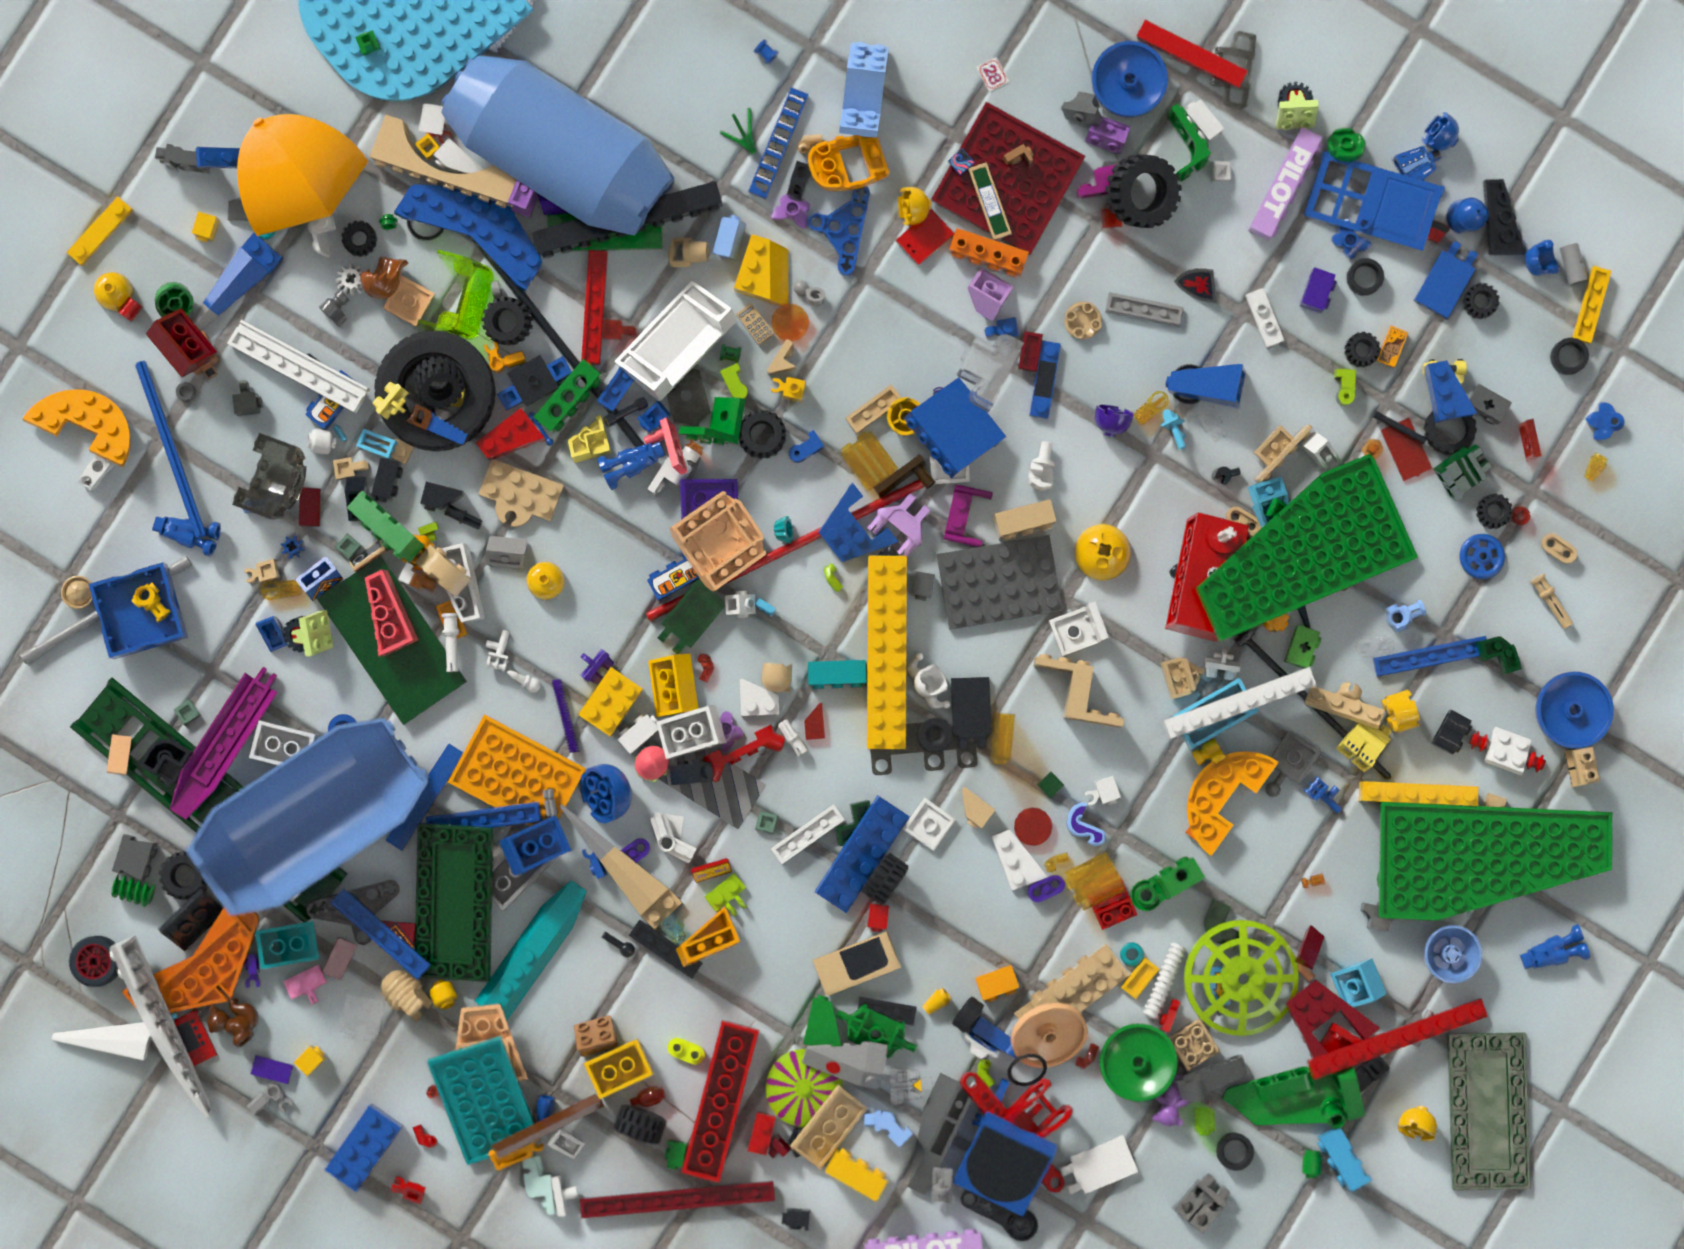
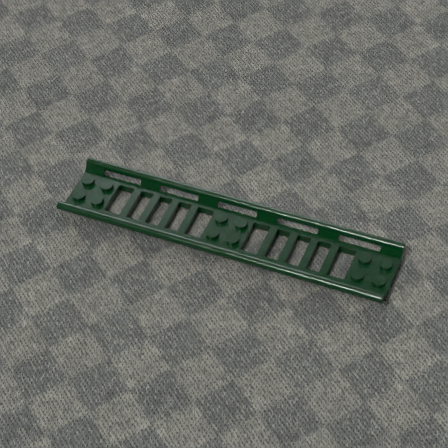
M113 677L108 680L106 687L81 717L70 725L73 731L107 759H109L110 750L90 734L94 733L107 745L111 746L112 734L117 735L133 715L144 725L131 740L130 753L150 730L159 736L155 742L161 739L173 740L167 735L168 733L182 746L192 752L196 748V746ZM124 696L128 701H130L134 706H136L140 711H142L146 716H148L151 719V721L147 719L143 714H141L137 709H135L122 697ZM129 753L126 775L197 833L201 827L190 817L184 819L170 810L178 781L175 785L170 783L167 786L159 779L160 776L154 775L139 766L142 758L138 761ZM135 770H139L156 786H158L162 791H164L165 794L162 795L147 781H145L141 776H139L135 772ZM227 772L222 778L237 792L245 788ZM221 780L214 792L191 815L203 824L212 809L235 795L236 792ZM338 866L301 891L294 899L298 903L296 906L289 900L282 905L303 923L308 922L311 919L307 914L308 903L331 896L342 884L348 873ZM313 904L310 912L317 914L322 906L317 907L316 904Z

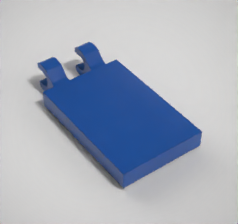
M1456 241L1451 244L1448 252L1443 250L1440 252L1413 300L1445 319L1451 314L1474 273L1475 268L1471 265L1478 255L1471 250L1464 262L1454 256L1461 244Z

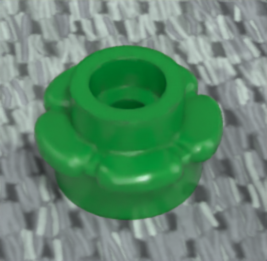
M384 214L379 219L382 229L392 230L396 228L398 219L392 214Z

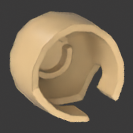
M764 663L761 674V682L764 688L776 693L782 691L790 693L792 664L784 666V664Z

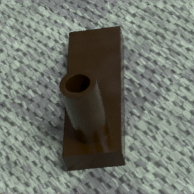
M919 454L875 486L874 490L878 497L881 498L914 473L926 489L931 488L936 481L925 469V460Z

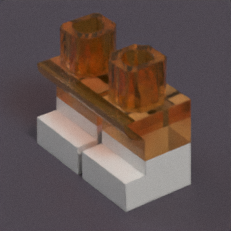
M406 562L398 580L417 590L423 591V589H427L433 592L438 582L429 578L430 575L426 572H422L420 575L415 573L414 565Z

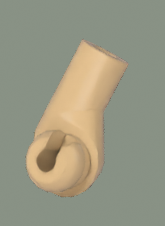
M822 134L804 136L797 146L798 151L801 154H806L813 144L822 142Z

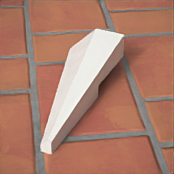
M144 1022L54 1033L52 1040L145 1060L152 1037Z

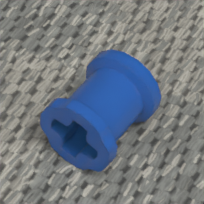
M765 39L754 50L755 54L758 53L766 60L765 63L767 65L779 54L777 50L774 51L767 44Z

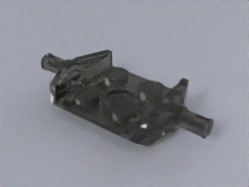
M692 368L667 394L675 424L699 427V423L711 414L700 371ZM684 391L692 393V398L689 401H684L681 398V394Z

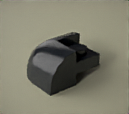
M161 739L148 748L139 766L175 785L182 768L193 752L176 741Z

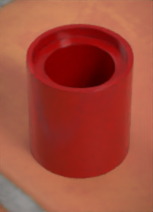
M128 297L118 310V313L132 322L143 307Z

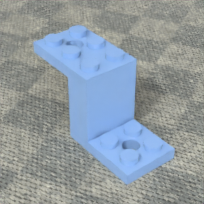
M863 42L851 43L839 133L877 138L889 47L881 44L867 45Z

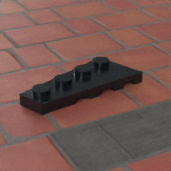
M1485 179L1483 181L1485 206L1489 212V218L1486 221L1489 256L1525 255L1527 250L1523 245L1521 239L1523 237L1515 221L1517 220L1515 213L1511 209V200L1504 179Z

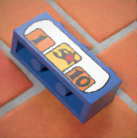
M342 370L339 371V373H341V374H343V375L349 377L350 379H352L350 376H348V375H347L345 372H343ZM318 394L319 398L315 403L311 402L305 415L321 428L327 430L344 407Z
M683 556L684 560L678 563L673 561L666 565L667 569L660 572L657 570L649 575L650 578L647 579V582L658 601L700 579L685 556Z

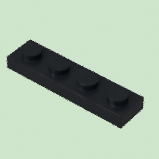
M640 919L628 935L691 979H693L703 964L702 961H697L683 967L676 951L679 946Z

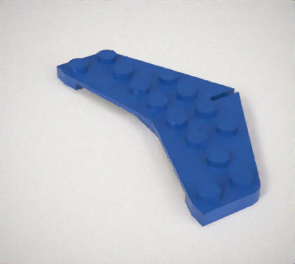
M415 184L408 189L395 209V215L405 220H414L465 234L473 239L491 257L518 288L526 292L541 268L542 259L541 257L539 258L535 247L511 207L506 206V208L495 205V202L490 205L491 200L484 202L479 200L476 195L466 196L460 193L461 190L454 188V191L438 185Z

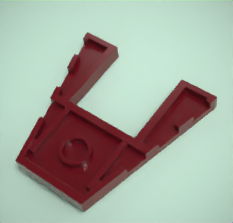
M1314 980L1285 1004L1302 1035L1301 1038L1306 1044L1311 1058L1328 1053L1312 1032L1339 1011L1363 1040L1370 1038L1381 1029L1317 980Z

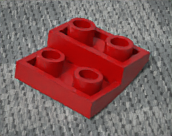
M1122 878L1086 892L1102 930L1137 916Z

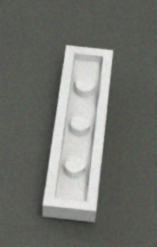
M833 804L772 847L771 850L780 863L783 864L845 819Z

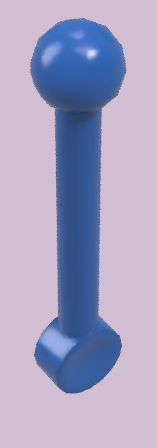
M529 412V419L534 421L546 439V444L549 446L553 445V439L548 437L540 423L534 418L535 413Z

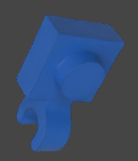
M1016 317L997 320V326L985 327L984 329L985 337L999 335V340L1019 337Z
M583 849V856L591 860L589 867L592 875L597 876V879L607 876L605 867L593 852L589 855L586 849Z

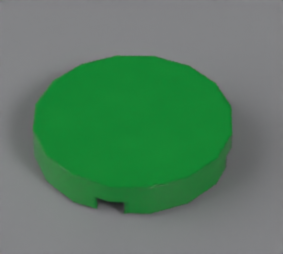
M1337 129L1328 138L1327 150L1337 160L1343 162L1355 161L1364 153L1365 140L1360 133H1355L1353 129Z

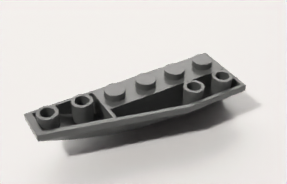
M942 1073L939 1074L923 1108L908 1183L909 1188L926 1195L932 1183L933 1167H940L972 1101L970 1096L962 1089L959 1081Z

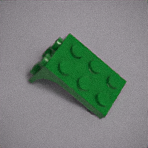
M1177 103L1171 107L1167 118L1190 151V163L1176 173L1179 175L1180 181L1183 182L1191 176L1190 174L1195 169L1198 172L1206 166L1211 152L1208 149L1207 141L1204 138L1201 139L1198 135L1197 126L1188 120V114L1184 107H1180Z

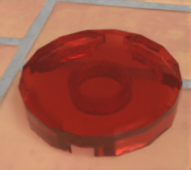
M1031 807L1024 809L1017 815L1014 821V831L1017 838L1024 844L1031 846L1044 843L1052 832L1051 818L1040 808Z

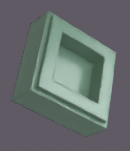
M348 533L335 546L349 560L362 547Z
M191 699L174 709L183 726L201 716Z
M759 811L755 830L774 834L778 815Z

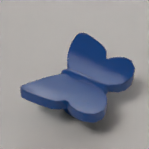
M1341 226L1339 228L1340 233L1334 234L1331 240L1336 246H1343L1344 253L1349 259H1354L1357 251L1363 252L1371 246L1369 240L1358 237L1354 230Z

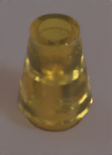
M1595 452L1590 457L1584 477L1594 482L1608 465L1607 461L1609 459Z

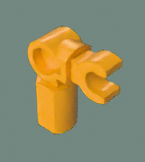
M494 342L495 348L493 350H489L487 344L484 345L486 353L490 355L488 357L489 366L494 373L503 372L505 367L511 368L526 363L523 350L505 355L502 358L501 354H498L499 345L497 342Z

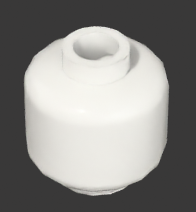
M313 429L311 433H308L307 448H310L312 453L329 454L331 448H335L336 437H332L330 430Z

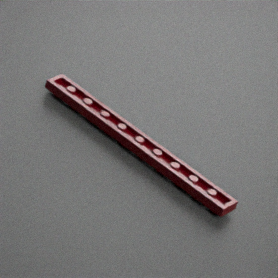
M774 1181L580 1198L581 1219L775 1201Z

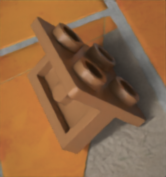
M610 1015L581 1022L573 1026L577 1050L581 1057L619 1047Z

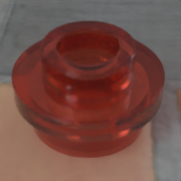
M1519 506L1513 509L1511 519L1513 523L1521 526L1529 522L1531 515L1526 507ZM1518 513H1522V514H1523V519H1522V520L1518 519V517H1517V514H1518Z

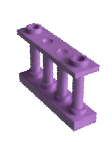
M517 180L508 204L514 206L513 212L530 218L537 203L538 194Z

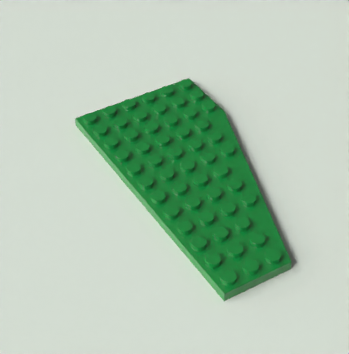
M1370 453L1320 474L1207 577L1196 590L1220 642L1418 558L1374 456Z
M1380 802L1378 918L1437 921L1612 870L1613 812Z

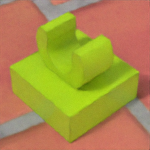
M437 521L418 527L419 534H426L431 542L437 539L434 532L439 529Z

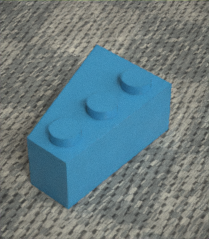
M1331 1128L1317 1136L1319 1140L1317 1145L1321 1152H1326L1329 1157L1326 1161L1332 1170L1335 1169L1339 1176L1336 1179L1341 1187L1345 1186V1188L1352 1192L1372 1181L1371 1177L1367 1176L1364 1171L1362 1162L1355 1155L1351 1144L1341 1128Z

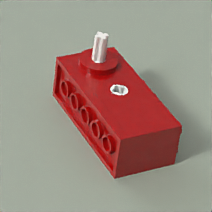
M1200 512L1187 518L1165 625L1166 630L1213 642L1218 641L1196 588L1249 540V525Z

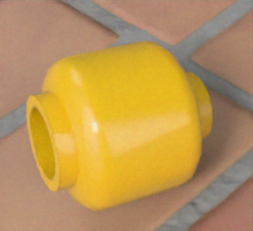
M438 980L433 983V987L429 990L430 997L436 1008L445 1010L455 1005L457 994L451 982Z

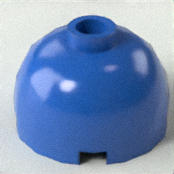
M1443 112L1444 115L1442 117L1437 115L1424 131L1428 134L1426 138L1422 137V143L1433 150L1443 151L1454 147L1459 140V125L1446 112Z

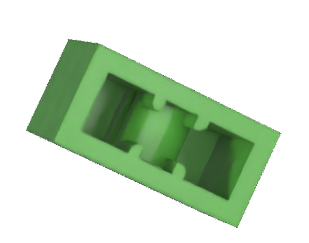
M1297 625L1284 662L1302 669L1309 666L1312 667L1315 660L1314 650L1319 647L1322 639L1319 637L1320 632ZM1306 643L1305 647L1308 648V650L1302 652V648H1300V645Z

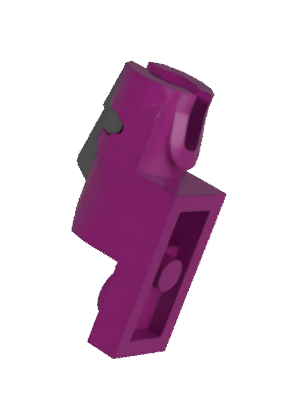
M1103 162L1102 167L1097 168L1093 172L1094 186L1092 184L1081 185L1076 192L1077 199L1108 195V192H1105V186H1109L1107 178L1108 175H1113L1111 170L1114 166H1120L1119 162Z

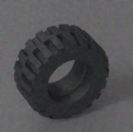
M1131 155L1127 159L1119 161L1120 166H1114L1111 170L1113 175H1108L1107 181H1109V186H1105V192H1108L1106 202L1111 204L1109 207L1111 213L1116 214L1115 218L1123 221L1128 226L1154 228V226L1164 224L1163 220H1169L1172 217L1171 212H1176L1178 206H1176L1177 201H1181L1179 191H1182V185L1178 184L1180 180L1179 175L1173 173L1175 168L1172 165H1168L1167 160L1154 155ZM1147 173L1155 182L1156 193L1148 207L1138 209L1132 201L1131 188L1139 175Z

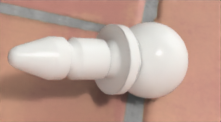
M507 671V674L512 679L522 683L521 686L523 688L526 687L529 692L535 693L539 691L541 683L537 678H530L529 675L525 677L515 671Z

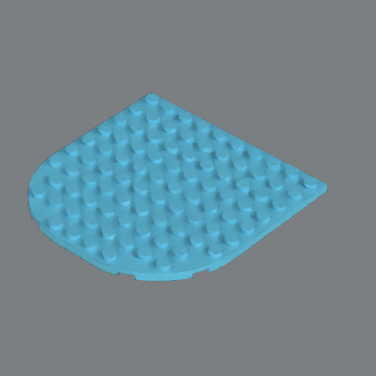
M299 0V11L305 31L317 49L339 75L356 90L372 98L392 102L410 101L437 91L453 79L459 71L465 69V65L470 58L475 59L477 56H480L534 11L526 0ZM373 30L381 49L363 56L355 37Z

